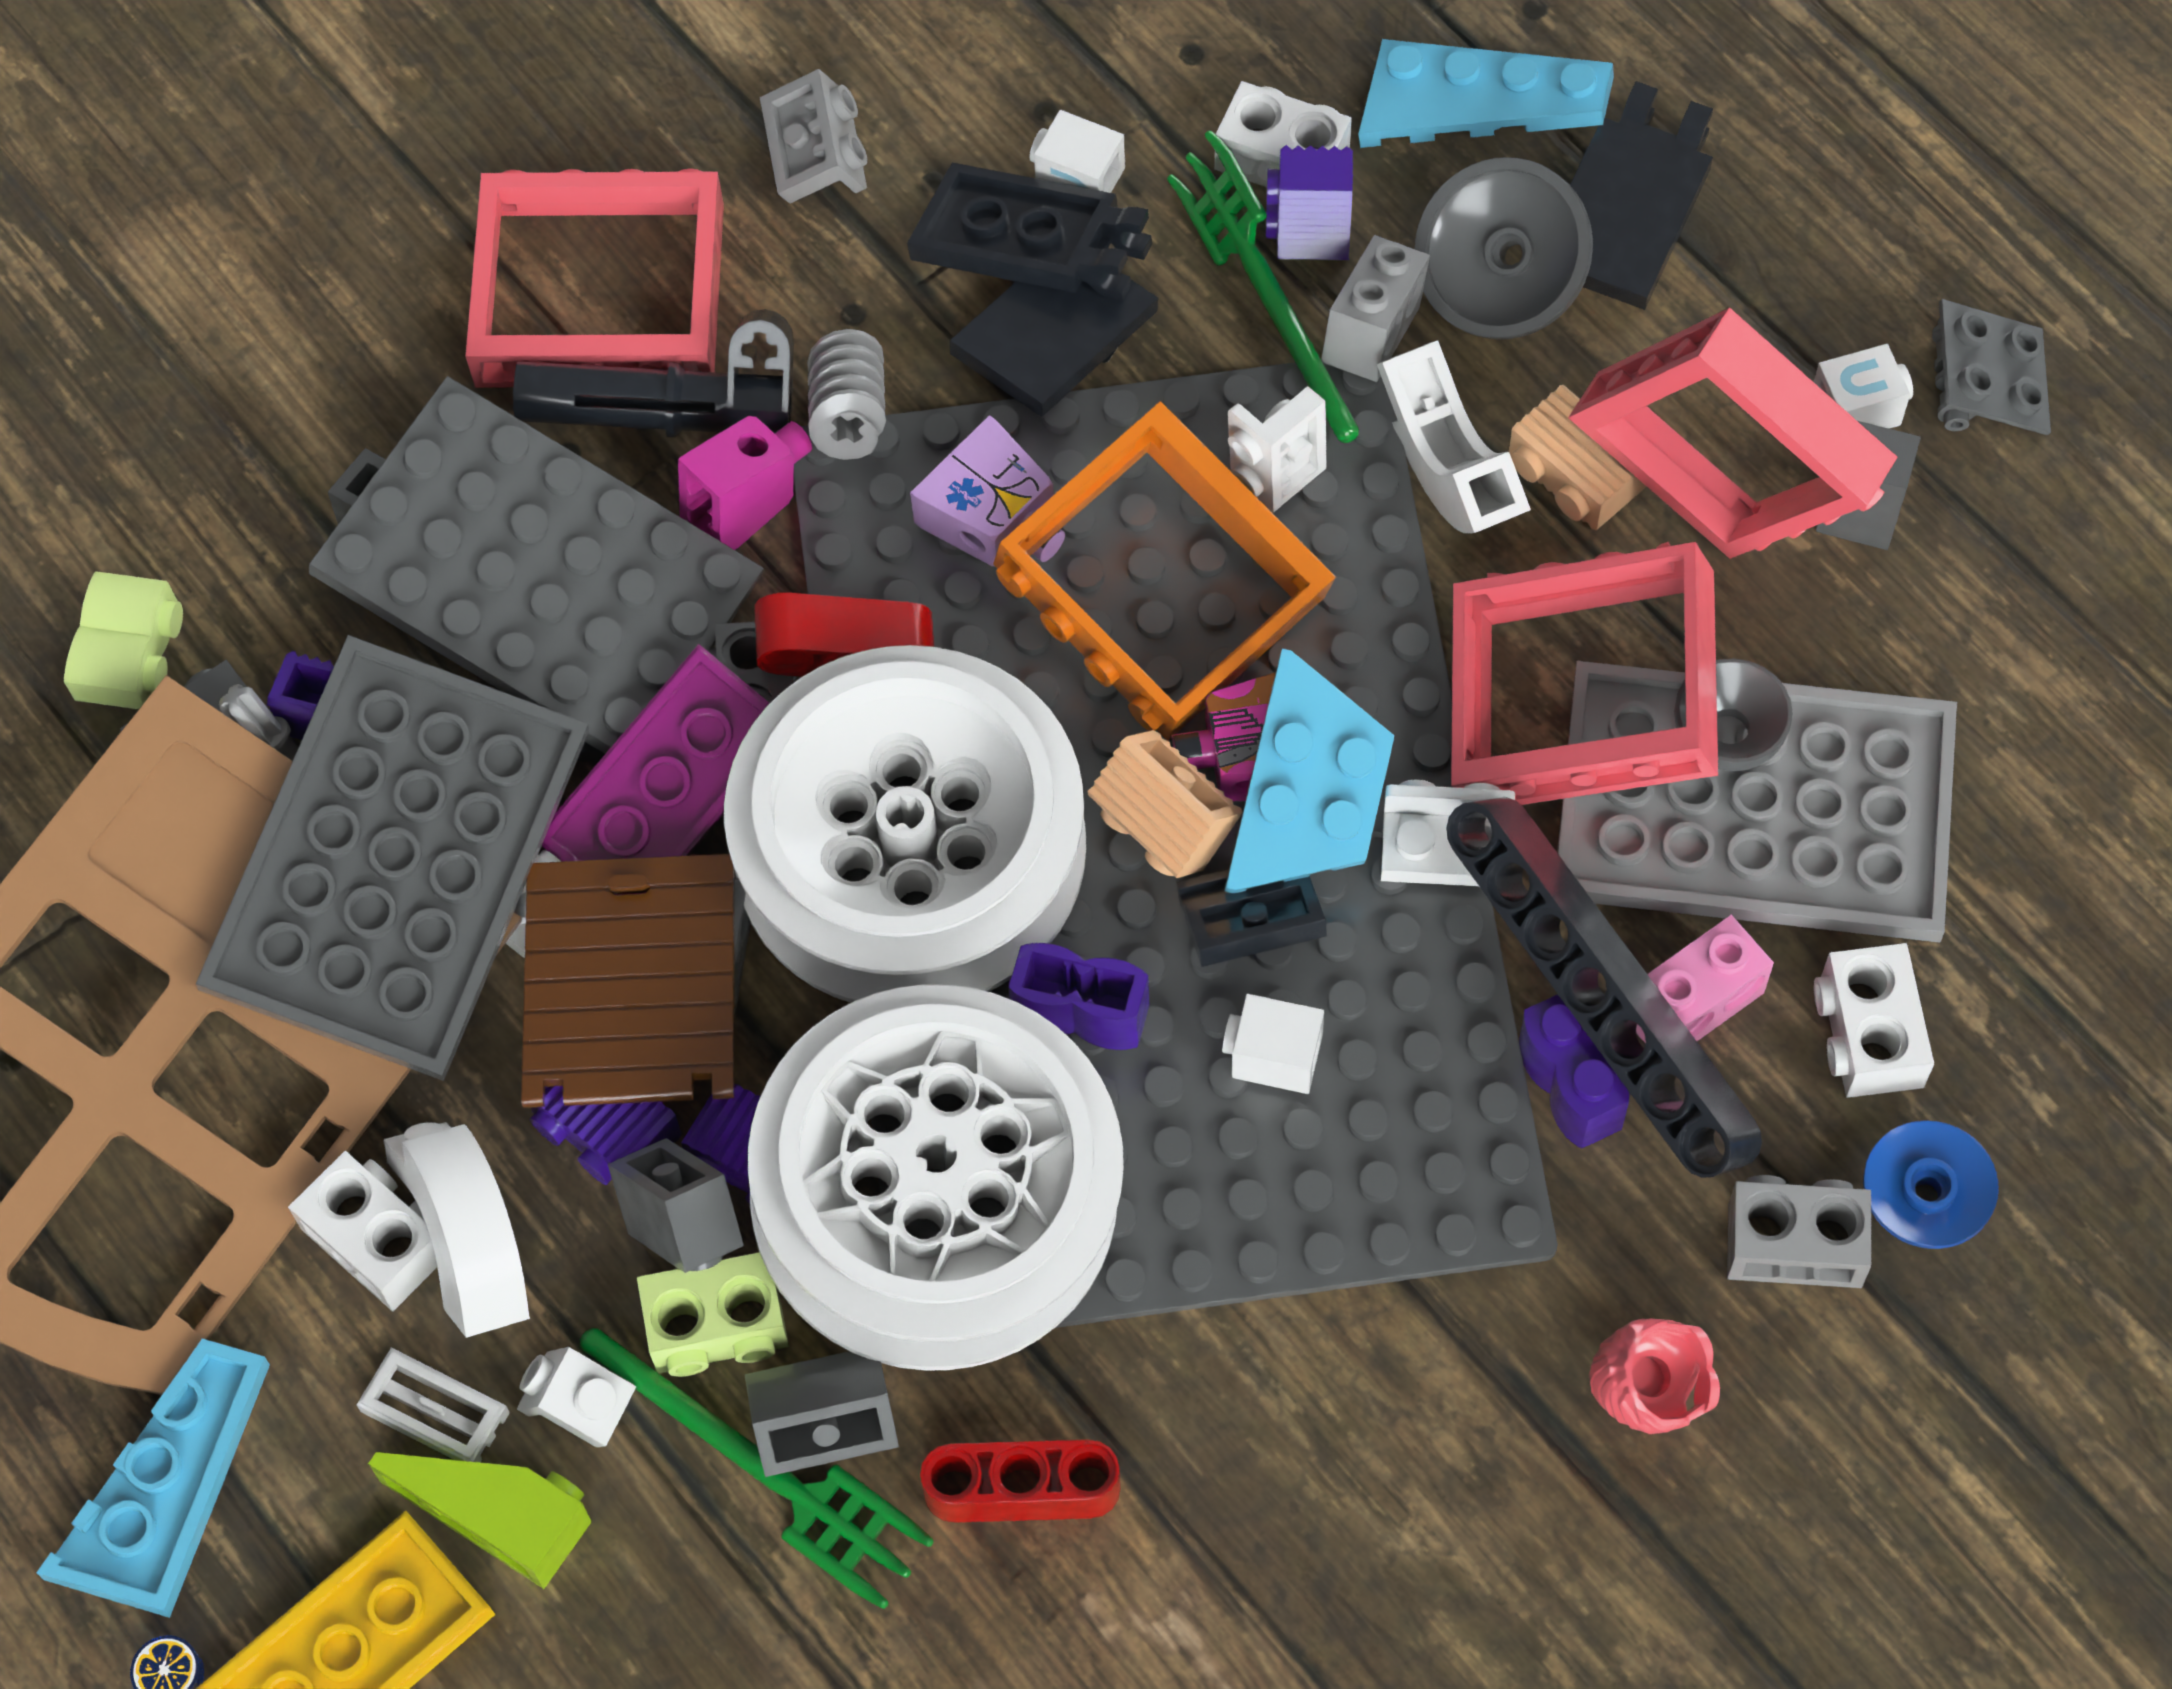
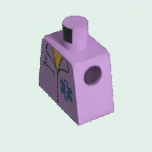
M989 415L910 492L914 523L917 526L988 565L994 566L993 562L999 543L1054 495L1053 483L1047 474L1009 433ZM1060 529L1032 555L1041 562L1049 560L1061 547L1065 538V532Z

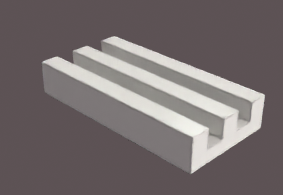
M392 1347L357 1403L360 1412L453 1460L470 1462L482 1461L480 1456L485 1446L490 1447L496 1437L495 1429L499 1423L503 1424L510 1413L506 1405ZM397 1370L484 1414V1417L478 1424L391 1380ZM383 1393L471 1439L465 1445L380 1402L378 1399Z

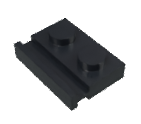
M1229 869L1176 882L1178 899L1183 907L1185 920L1201 967L1327 936L1326 919L1310 876L1287 882L1282 880L1247 888L1246 891L1234 894L1224 891Z

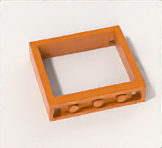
M1161 401L999 543L993 565L997 568L996 574L1002 585L1017 598L1025 596L1041 612V622L1048 632L1060 642L1065 643L1069 641L1085 657L1084 664L1089 673L1103 686L1110 687L1113 685L1130 702L1128 708L1135 720L1148 731L1157 730L1167 741L1205 708V697L1211 692L1227 688L1325 598L1336 578ZM1146 453L1292 597L1177 703L1030 557Z

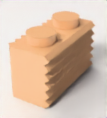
M1559 385L1557 390L1551 392L1547 399L1542 400L1538 407H1534L1530 414H1526L1520 422H1516L1511 432L1509 453L1516 471L1527 481L1532 483L1538 481L1539 484H1544L1547 491L1553 492L1557 505L1566 516L1574 521L1582 519L1583 522L1589 524L1592 530H1598L1647 486L1568 418L1580 398L1566 386Z
M1154 730L1125 737L1120 742V747L1113 752V757L1107 761V766L1100 771L1101 776L1094 781V786L1088 790V795L1102 808L1100 815L1103 821L1112 829L1123 834H1130L1147 850L1145 858L1154 869L1162 874L1175 876L1176 878L1203 871L1242 815V809L1234 805L1232 799L1225 797L1224 792L1215 788V784L1208 781L1205 774L1198 772L1196 766L1188 763V759L1181 756L1178 749L1171 747L1170 742L1162 739L1161 733Z

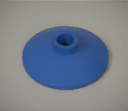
M1938 1121L1910 1122L1889 1131L1873 1147L1863 1174V1189L1871 1190V1213L1875 1219L1894 1237L1921 1248H1949L1970 1240L1988 1223L1998 1199L1997 1172L1987 1151L1967 1132L1953 1125ZM1921 1184L1932 1186L1938 1193V1199L1931 1202L1921 1199L1916 1194L1915 1187Z

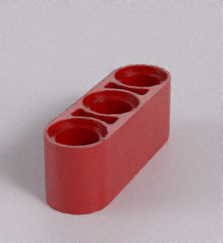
M774 593L760 598L754 606L757 666L762 671L770 674L803 677L829 662L870 649L910 645L934 647L932 612L928 607L918 603L801 593Z
M1094 1440L947 1444L938 1446L927 1455L922 1463L920 1472L926 1505L936 1517L943 1521L954 1523L1092 1519L1103 1516L1111 1511L1119 1500L1121 1490L1120 1468L1116 1455L1110 1447ZM1088 1467L1098 1468L1108 1477L1102 1487L1090 1492L1075 1487L1071 1479L1075 1473ZM1020 1469L1030 1470L1038 1476L1039 1482L1029 1492L1013 1493L1004 1487L1003 1482L1005 1478L1013 1471ZM948 1472H962L971 1479L967 1489L957 1495H944L935 1488L938 1479Z

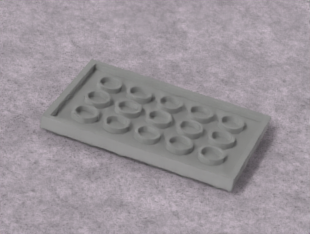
M1577 661L1568 745L1676 728L1674 708L1677 693L1685 680V672ZM1782 683L1791 699L1793 712L1791 728L1780 750L1770 760L1760 766L1740 771L1718 769V776L1571 797L1562 800L1557 853L1595 904L1727 918L1732 914L1736 920L1940 943L1945 932L1957 702ZM1732 716L1717 718V738L1719 741L1735 744L1747 737V729L1739 719Z

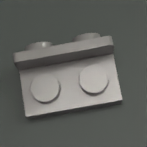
M817 69L760 97L777 193L791 204L839 180L854 193L867 188L863 166L867 164V155L860 139L857 137L853 119L857 117L858 109L851 92L846 86L842 84L838 86L820 69Z

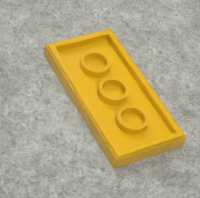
M404 1511L196 1689H410L488 1622L495 1613L411 1515Z

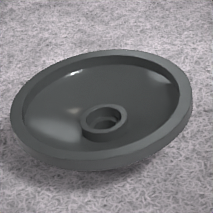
M1503 157L1472 164L1453 175L1438 189L1422 214L1416 233L1414 249L1430 255L1423 292L1434 309L1449 323L1467 333L1478 337L1501 340L1535 333L1558 319L1572 305L1585 284L1589 273L1593 252V236L1584 204L1574 189L1562 177L1539 163L1526 159ZM1514 245H1520L1522 248L1520 261L1514 265H1508L1505 259L1507 250Z

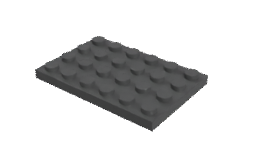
M448 376L309 564V574L502 692L588 723L589 733L585 742L604 754L614 745L698 644L706 650L714 648L716 645L715 624L731 623L761 579L764 569Z
M348 635L197 979L196 986L198 990L444 1081L523 892L529 871L533 863H535L589 733L588 723Z

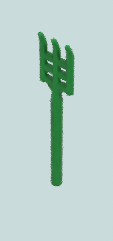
M1208 130L1205 133V138L1212 145L1224 166L1225 171L1216 180L1211 170L1196 155L1189 152L1186 155V160L1195 170L1206 193L1197 202L1193 193L1176 176L1170 174L1167 177V181L1177 193L1214 263L1217 266L1224 265L1231 253L1239 254L1248 278L1308 387L1325 400L1326 419L1335 436L1342 443H1350L1359 435V427L1266 259L1255 246L1257 224L1265 220L1267 213L1233 152L1215 133ZM1234 185L1237 191L1227 200L1225 194ZM1245 205L1248 211L1238 220L1236 215ZM1215 207L1217 213L1208 222L1206 216ZM1226 227L1229 233L1219 242L1217 236Z
M590 1328L582 1334L580 1347L584 1352L614 1374L635 1385V1390L763 1485L792 1501L794 1523L783 1530L782 1539L858 1596L882 1609L888 1606V1600L863 1577L853 1571L865 1554L904 1578L911 1575V1570L888 1548L876 1540L887 1523L927 1547L933 1545V1538L910 1517L837 1464L832 1465L828 1469L827 1478L822 1482L803 1484L791 1471L765 1477L756 1444L600 1329ZM841 1488L851 1496L838 1512L829 1506L828 1503L837 1490ZM866 1506L875 1514L862 1530L852 1523V1520L861 1508ZM818 1518L828 1527L815 1543L805 1534ZM842 1536L852 1545L842 1559L838 1560L829 1552Z

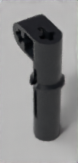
M762 309L745 315L737 324L731 337L728 373L686 371L679 363L674 362L669 363L668 370L517 362L513 388L514 417L522 422L666 429V437H676L683 430L722 432L745 417L752 416L757 417L775 433L791 421L794 360L793 331L788 321L777 312ZM756 333H765L767 343L777 345L771 347L765 362V369L783 370V376L739 374V367L753 368L755 364L757 347L748 343H752Z

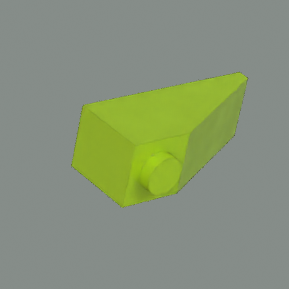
M376 1452L368 1463L380 1483L543 1589H545L592 1522L583 1503L580 1502L584 1493L572 1482L553 1471L544 1479L527 1467Z

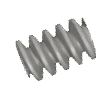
M844 329L825 335L811 348L807 361L809 372L808 427L810 439L819 451L829 457L842 460L859 459L873 453L878 443V436L882 433L886 423L883 349L875 337L864 331Z

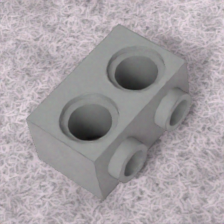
M1374 235L1330 309L1321 361L1377 382L1381 376L1377 364L1392 357L1420 308L1430 255Z
M1770 1175L1753 1176L1748 1178L1746 1182H1735L1728 1203V1280L1862 1288L1871 1268V1190L1853 1189L1851 1183L1842 1180H1822L1814 1183L1813 1186L1786 1184L1784 1179ZM1759 1216L1768 1217L1778 1224L1782 1233L1776 1236L1761 1235L1751 1227L1749 1220ZM1822 1221L1836 1222L1847 1231L1849 1238L1840 1241L1828 1239L1820 1233L1816 1224Z

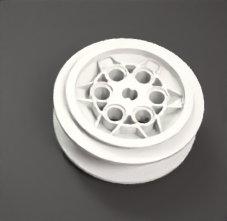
M890 646L861 651L822 665L786 688L764 709L744 737L728 777L724 801V826L727 846L736 878H739L746 892L744 908L753 928L766 947L792 973L814 988L850 1003L875 993L916 985H953L989 992L1011 979L1020 946L1030 943L1050 944L1071 913L1080 890L1085 869L1086 830L1083 784L1073 747L1052 711L1031 689L1001 668L977 657L937 647ZM902 776L917 779V782L912 786L895 788L889 785L893 780ZM958 799H968L976 803L972 808L965 811H955L947 807L951 802ZM854 810L865 814L862 819L853 823H844L837 820L841 814L847 811ZM967 856L977 857L982 861L980 865L973 869L964 870L953 866L955 861ZM854 868H863L871 872L865 879L850 882L842 878L847 871ZM913 891L924 892L929 895L927 900L917 905H907L900 902L904 895Z
M916 985L875 993L846 1005L813 1026L792 1046L767 1081L757 1104L748 1145V1178L753 1231L767 1271L780 1293L808 1324L839 1346L867 1359L881 1361L883 1364L916 1370H954L993 1362L1024 1349L1058 1326L1080 1303L1102 1268L1115 1227L1124 1169L1123 1143L1113 1102L1101 1077L1079 1047L1050 1021L1013 1000L991 992L953 985ZM941 1094H953L960 1097L965 1105L954 1112H944L937 1109L931 1101ZM887 1114L897 1118L901 1126L892 1132L880 1133L871 1129L867 1122L874 1116ZM993 1135H1003L1012 1139L1017 1147L1009 1153L997 1154L985 1148L983 1141ZM936 1169H938V1170H941V1171H943V1172H941V1173H932V1172H930V1171H928V1170H936ZM873 1176L885 1181L889 1188L878 1196L869 1197L856 1191L854 1185L864 1177ZM980 1198H994L1005 1207V1211L995 1217H982L976 1214L970 1205ZM916 1219H929L934 1221L941 1231L932 1238L918 1239L909 1234L905 1227Z

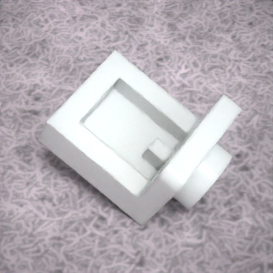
M570 1347L551 1350L545 1356L538 1355L524 1373L520 1383V1390L525 1392L517 1410L529 1417L542 1415L591 1445L604 1447L617 1426L636 1386Z

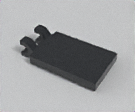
M1636 81L1627 99L1620 122L1604 118L1603 125H1598L1570 186L1584 204L1593 236L1592 261L1583 288L1645 310L1711 170L1713 157L1700 151L1709 135L1710 128L1707 125L1711 119L1713 108L1691 101L1683 117L1678 134L1674 135L1649 126L1654 116L1655 108H1652V105L1656 99L1658 89Z
M952 162L908 240L907 246L910 260L1072 293H1076L1081 282L1084 281L1090 284L1102 296L1123 301L1131 287L1130 276L1120 274L1128 260L1127 256L1144 260L1153 243L1151 235L1142 233L1149 219L1148 209L1139 207L1118 208L1117 197L1114 193Z

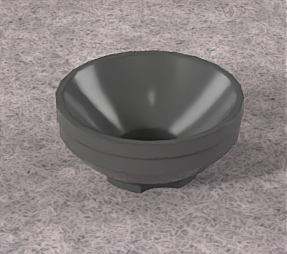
M1736 658L1716 660L1717 718L1723 716L1735 717L1743 722L1748 733L1744 740L1735 744H1727L1718 740V769L1740 771L1760 766L1770 760L1780 750L1789 734L1793 716L1791 699L1785 686L1777 676L1765 667L1751 661ZM1685 680L1676 697L1674 708L1676 728L1686 727Z

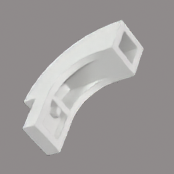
M1438 341L1430 342L1377 364L1397 417V421L1392 422L1404 445L1406 457L1431 502L1450 525L1462 533H1476L1531 510L1510 453H1495L1490 450L1473 428L1464 410Z
M446 1122L441 1124L420 1123L411 1126L402 1135L384 1139L387 1163L414 1196L427 1225L436 1257L444 1310L467 1338L530 1319L521 1262L508 1213L491 1168L467 1126L463 1124L451 1128Z

